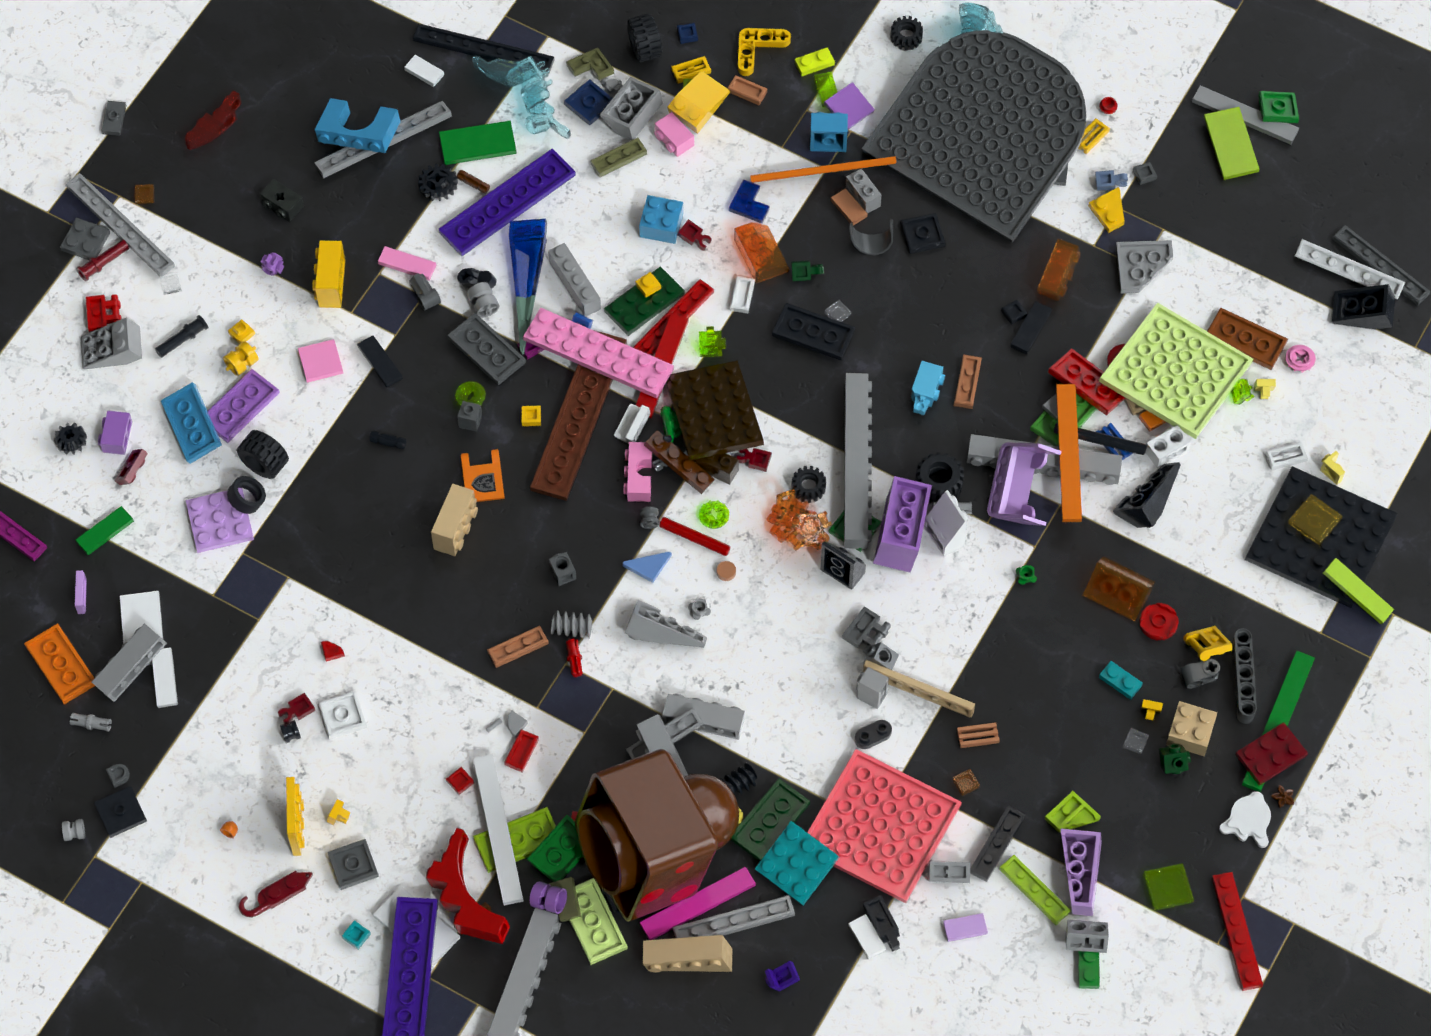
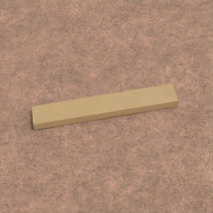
M865 661L863 666L864 673L870 667L889 677L888 685L972 718L975 703L871 661Z

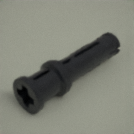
M200 315L196 316L197 319L189 324H185L180 332L156 347V353L160 358H163L183 342L196 338L199 332L209 328L205 320Z

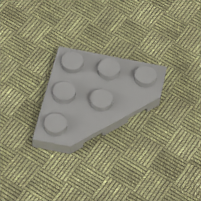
M1172 240L1116 242L1120 293H1139L1173 260Z

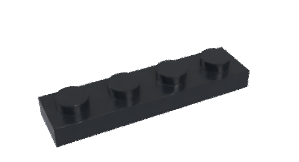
M1009 805L1007 806L970 868L971 874L986 882L988 881L1025 819V814Z

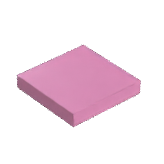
M334 339L298 348L307 383L344 374Z

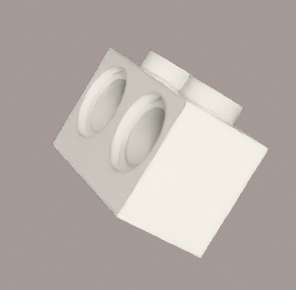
M1179 426L1169 427L1161 435L1153 436L1147 440L1145 453L1154 465L1159 468L1163 464L1188 452L1191 442Z

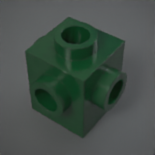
M1171 744L1168 747L1159 748L1160 766L1165 774H1180L1183 771L1189 770L1188 763L1191 762L1189 751H1186L1183 745Z

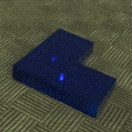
M743 179L729 206V212L763 223L770 210V206L755 201L760 185Z

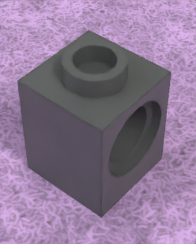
M466 401L462 402L457 416L459 428L477 432L482 418L481 405Z
M567 552L555 554L549 559V566L558 586L576 580V570ZM559 566L566 567L565 569H558Z
M880 642L868 647L864 662L868 660L892 670L899 654Z

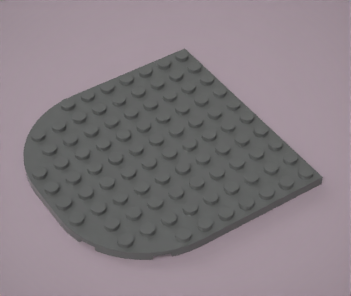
M990 30L967 32L949 39L950 41L940 47L938 46L927 56L861 149L862 152L874 159L896 156V164L885 166L1013 243L1079 148L1086 127L1085 99L1079 83L1070 71L1058 60L1028 42L1005 32H990Z

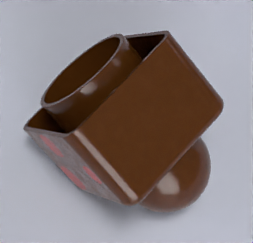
M657 749L594 773L576 816L575 828L580 848L590 873L602 890L612 896L623 918L630 922L690 898L697 893L716 850L727 844L737 829L739 806L734 793L723 781L707 774L683 776L671 754L665 749Z

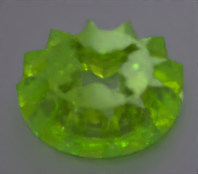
M468 381L457 388L455 396L459 406L462 405L463 401L481 405L485 400L486 393L481 384ZM473 391L474 397L468 400L467 395H470Z
M709 500L708 503H703L701 509H699V519L708 528H720L729 520V509L725 503L723 504L719 500ZM712 509L715 512H719L717 513V519L711 514Z

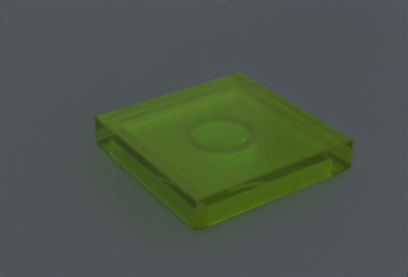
M1183 863L1144 871V878L1154 911L1194 902Z

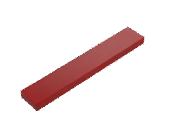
M699 279L633 348L653 356L657 351L671 313L689 319L714 293V289Z
M671 313L654 357L673 364L689 322L688 318ZM662 391L657 398L640 392L636 406L640 408L642 405L648 407L651 413L649 418L651 419Z

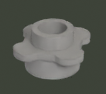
M705 599L695 600L688 606L695 620H699L700 617L708 616L711 613Z

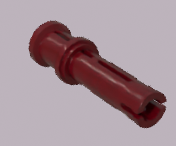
M122 239L100 256L90 258L88 263L76 268L79 276L84 281H88L90 276L96 272H101L102 267L129 250V246Z

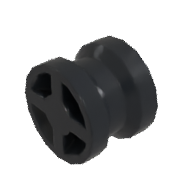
M295 720L291 721L288 725H280L286 744L292 739H301Z

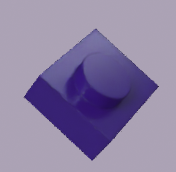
M791 961L774 970H765L767 976L765 977L766 983L770 988L782 991L800 981L794 963Z

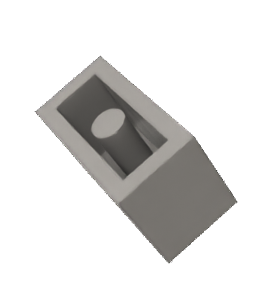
M868 667L865 673L861 672L858 676L857 699L878 709L887 695L889 677Z

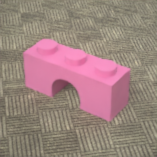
M629 442V449H625V461H628V466L624 467V477H628V483H624V494H627V500L630 502L651 501V476L638 474V471L643 468H652V452L644 446L645 442Z

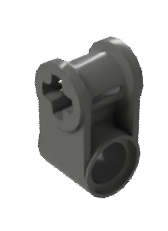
M1208 659L1183 666L1180 670L1187 688L1192 689L1216 681L1220 671L1219 662L1214 659Z

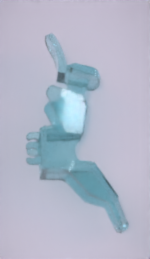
M478 56L472 58L474 67L484 73L486 77L507 87L521 84L522 89L520 93L526 110L531 115L526 118L525 125L531 134L545 132L551 127L560 136L566 139L570 138V130L553 117L554 107L545 102L550 96L547 87L553 81L552 79L545 81V77L549 76V68L540 70L542 66H545L544 61L536 64L532 56L519 62L501 58L487 62Z

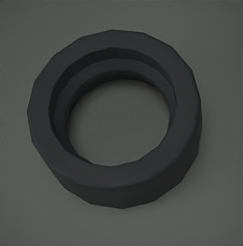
M241 476L229 487L227 497L232 507L237 511L251 514L256 512L264 503L266 493L262 484L256 479L249 476ZM238 488H244L251 492L255 502L245 500L240 495Z

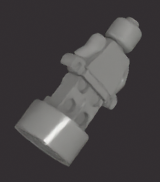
M608 78L601 80L609 93H618L623 86L621 80H609Z

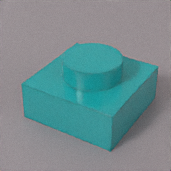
M354 920L342 935V939L359 950L371 933Z

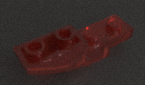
M233 90L230 95L225 97L222 105L215 109L212 116L206 113L202 118L198 119L196 126L186 134L187 149L192 150L209 143L224 133L237 120L235 111L241 105L239 93Z

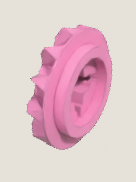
M1305 345L1292 346L1286 352L1285 361L1288 367L1294 369V372L1301 371L1303 373L1306 370L1310 371L1315 364L1316 357L1314 352ZM1297 356H1298L1299 358L1305 357L1304 360H1303V362H1302V361H1298V362H1297V361H1296V360H1297Z

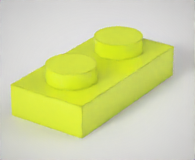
M827 47L795 58V65L801 76H805L835 65V61Z

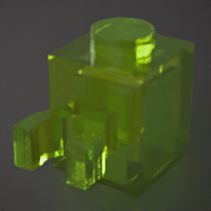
M714 326L706 327V331L699 332L700 357L722 356V349H726L725 338H722L721 331H714Z

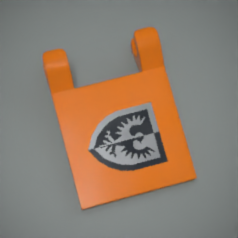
M498 449L491 450L492 463L470 466L468 453L461 454L465 488L474 490L477 502L505 499Z

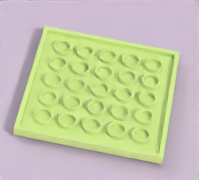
M1157 303L1102 374L1099 382L1172 426H1179L1184 433L1196 439L1250 367L1253 358Z

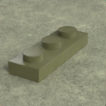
M636 138L591 160V165L598 176L602 177L647 155V150L640 139Z

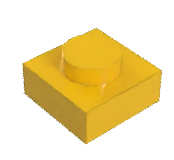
M651 272L635 281V285L646 298L661 289V284Z
M522 406V426H541V406Z

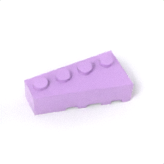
M1061 829L1072 914L1093 916L1102 843L1101 832Z

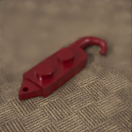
M294 871L262 889L258 894L259 906L252 910L245 909L244 903L248 897H243L239 902V911L242 915L252 918L270 908L273 909L306 890V886L313 873Z

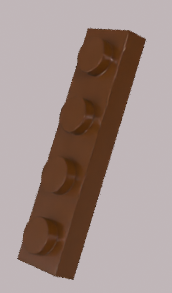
M657 430L645 442L644 446L700 494H703L715 479L693 460H689V457L673 443L665 442L663 440L664 435Z

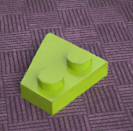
M1074 791L1045 816V820L1059 833L1061 829L1077 828L1097 822L1101 818Z

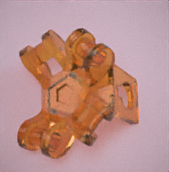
M794 489L776 495V504L772 506V513L767 517V521L774 524L769 533L772 536L776 535L780 543L784 542L790 532L801 527L808 531L818 529V524L816 523L818 514L815 511L807 510L809 502L805 501L802 503L798 501L799 499L795 497ZM790 495L786 500L782 499L783 497ZM782 525L786 527L783 531L780 530Z
M827 511L818 514L786 512L787 518L782 523V526L794 531L785 538V541L787 543L790 542L795 551L801 547H814L820 550L822 543L830 539L823 530L832 525L831 521L828 522ZM794 519L799 520L798 525L793 524ZM798 534L803 537L801 540L796 538Z

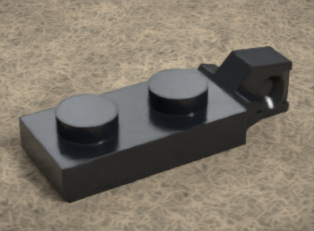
M880 895L864 902L863 907L882 942H888L892 952L900 949V943L897 939L900 937L899 928L883 897Z

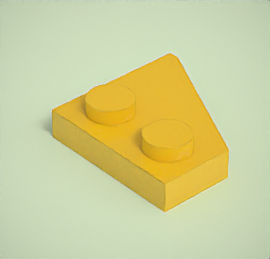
M1119 187L1089 202L1088 207L1108 233L1124 225Z

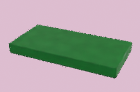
M511 120L439 132L445 165L517 154Z

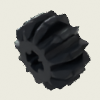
M75 422L71 426L69 423H66V427L59 426L60 431H55L56 438H54L58 450L64 451L66 455L70 451L74 455L76 450L82 452V446H86L87 439L83 427L77 426Z

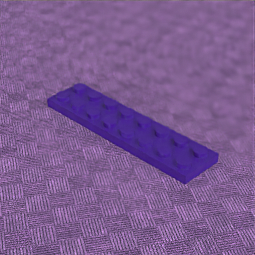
M552 148L440 227L439 233L461 256H464L576 176V172Z
M397 897L382 1036H425L438 899Z

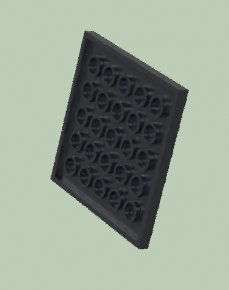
M1292 466L1245 560L1352 608L1355 601L1326 577L1323 572L1332 560L1337 558L1359 579L1365 582L1398 513Z

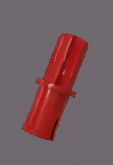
M570 639L566 641L568 650L567 661L570 662L573 677H579L583 674L581 666L582 655L579 651L578 640Z

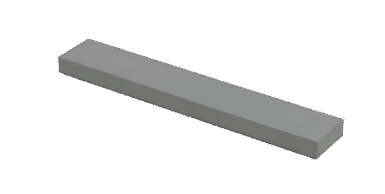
M1201 85L1192 100L1193 103L1214 112L1240 107L1246 126L1290 145L1299 131L1298 127L1289 123L1262 122L1261 111Z
M788 895L673 927L675 938L724 936L793 917L795 912Z

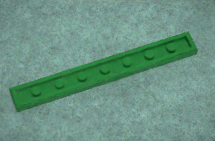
M1296 651L1262 735L1283 722L1288 726L1315 657ZM1247 771L1242 785L1261 793L1264 783L1259 786Z

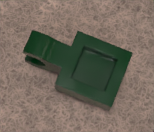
M810 260L791 262L792 281L811 280L812 274H824L823 264L810 266Z

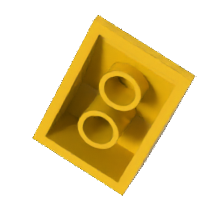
M701 71L675 96L667 107L668 112H672L684 125L698 134L728 96L730 90Z

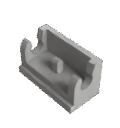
M930 861L929 882L970 883V862Z

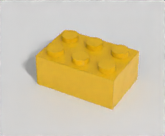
M320 240L319 248H316L315 251L317 264H314V275H316V280H313L314 298L318 300L320 308H341L345 270L342 241Z

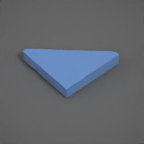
M665 552L624 561L623 567L653 583L671 558L672 553Z

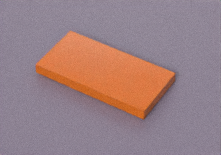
M58 623L24 643L63 704L68 703L95 686L92 683L95 678Z

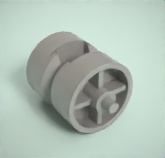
M487 282L475 284L467 292L477 315L481 318L491 316L499 309V303L495 296L492 295V289Z

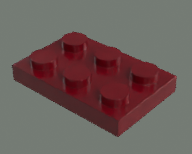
M1283 722L1237 751L1235 755L1260 786L1306 757L1308 752Z

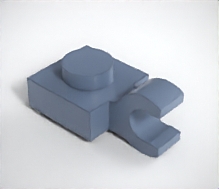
M1114 170L1095 172L1097 191L1114 190L1116 185L1119 187L1127 186V173L1114 175Z

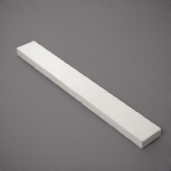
M493 754L473 758L503 904L505 906L523 902Z

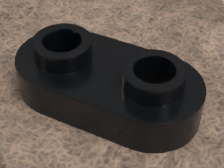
M878 720L861 728L855 734L856 746L860 749H869L888 740L892 734L891 724L886 720ZM884 727L885 730L881 731L879 730V728ZM866 735L868 738L862 739V736Z

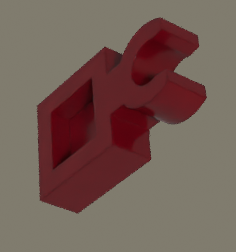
M689 219L677 234V236L690 245L696 242L703 251L707 246L702 241H706L709 244L712 241L710 236L702 235L703 229Z
M753 448L752 452H749L748 449L739 450V453L745 455L743 457H736L739 459V463L749 462V468L767 472L772 452Z
M303 693L289 701L288 705L290 708L280 709L278 715L279 717L288 715L283 720L284 724L288 725L295 716L298 720H301L316 710L307 695Z

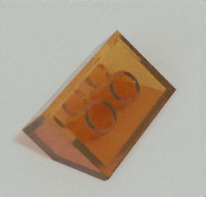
M750 222L734 228V241L753 279H755V283L790 271L767 225Z
M1103 556L1097 562L1083 596L1135 621L1145 605L1155 582Z

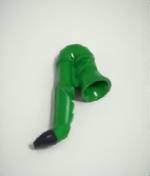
M664 406L660 409L665 434L663 440L673 443L674 437L682 434L674 411L669 406Z

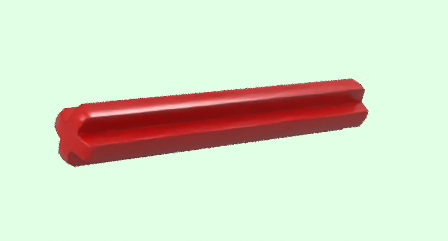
M663 517L660 521V528L724 556H727L730 552V545L666 517Z

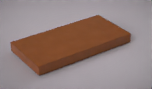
M1223 308L1219 309L1207 330L1208 333L1253 358V362L1270 370L1273 369L1288 342V338Z

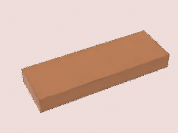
M963 355L954 406L973 409L981 357Z
M537 626L487 649V652L495 667L498 668L548 645L549 642L542 628Z

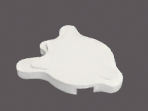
M1252 792L1250 795L1237 800L1231 809L1229 819L1220 825V832L1225 835L1235 834L1242 842L1246 841L1248 836H1252L1260 848L1267 847L1269 841L1266 829L1270 823L1271 811L1264 801L1263 795L1260 792Z

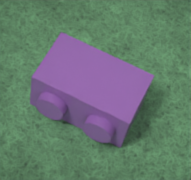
M107 411L106 417H103L102 420L103 432L98 437V445H101L103 453L126 454L132 426L130 413Z

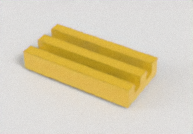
M705 56L671 66V71L674 73L677 84L683 82V79H693L701 71L710 74L711 68Z
M1096 118L1085 128L1083 138L1096 125L1098 127L1080 143L1078 148L1080 150L1083 149L1085 154L1110 130L1108 126Z

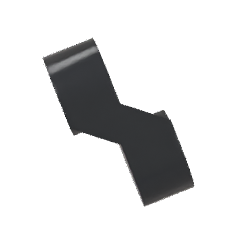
M474 268L462 269L457 276V280L465 288H471L475 284L487 282L492 289L497 282L496 277L491 272L479 271Z

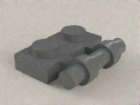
M864 606L843 633L842 639L856 648H859L864 643L866 647L863 652L866 654L869 646L879 643L882 638L888 635L891 624L885 622L881 626L878 624L880 616ZM873 630L876 632V634L871 639L870 637H868V635Z

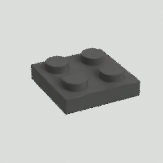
M76 218L60 246L61 251L87 260L93 257L96 258L110 235V229Z
M366 839L327 852L340 890L379 877Z

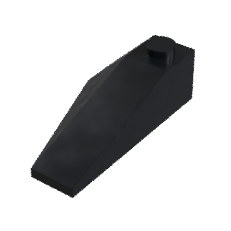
M1179 462L1163 464L1149 476V482L1139 485L1135 488V494L1131 497L1126 496L1113 510L1114 514L1137 528L1153 527L1162 515L1181 464Z

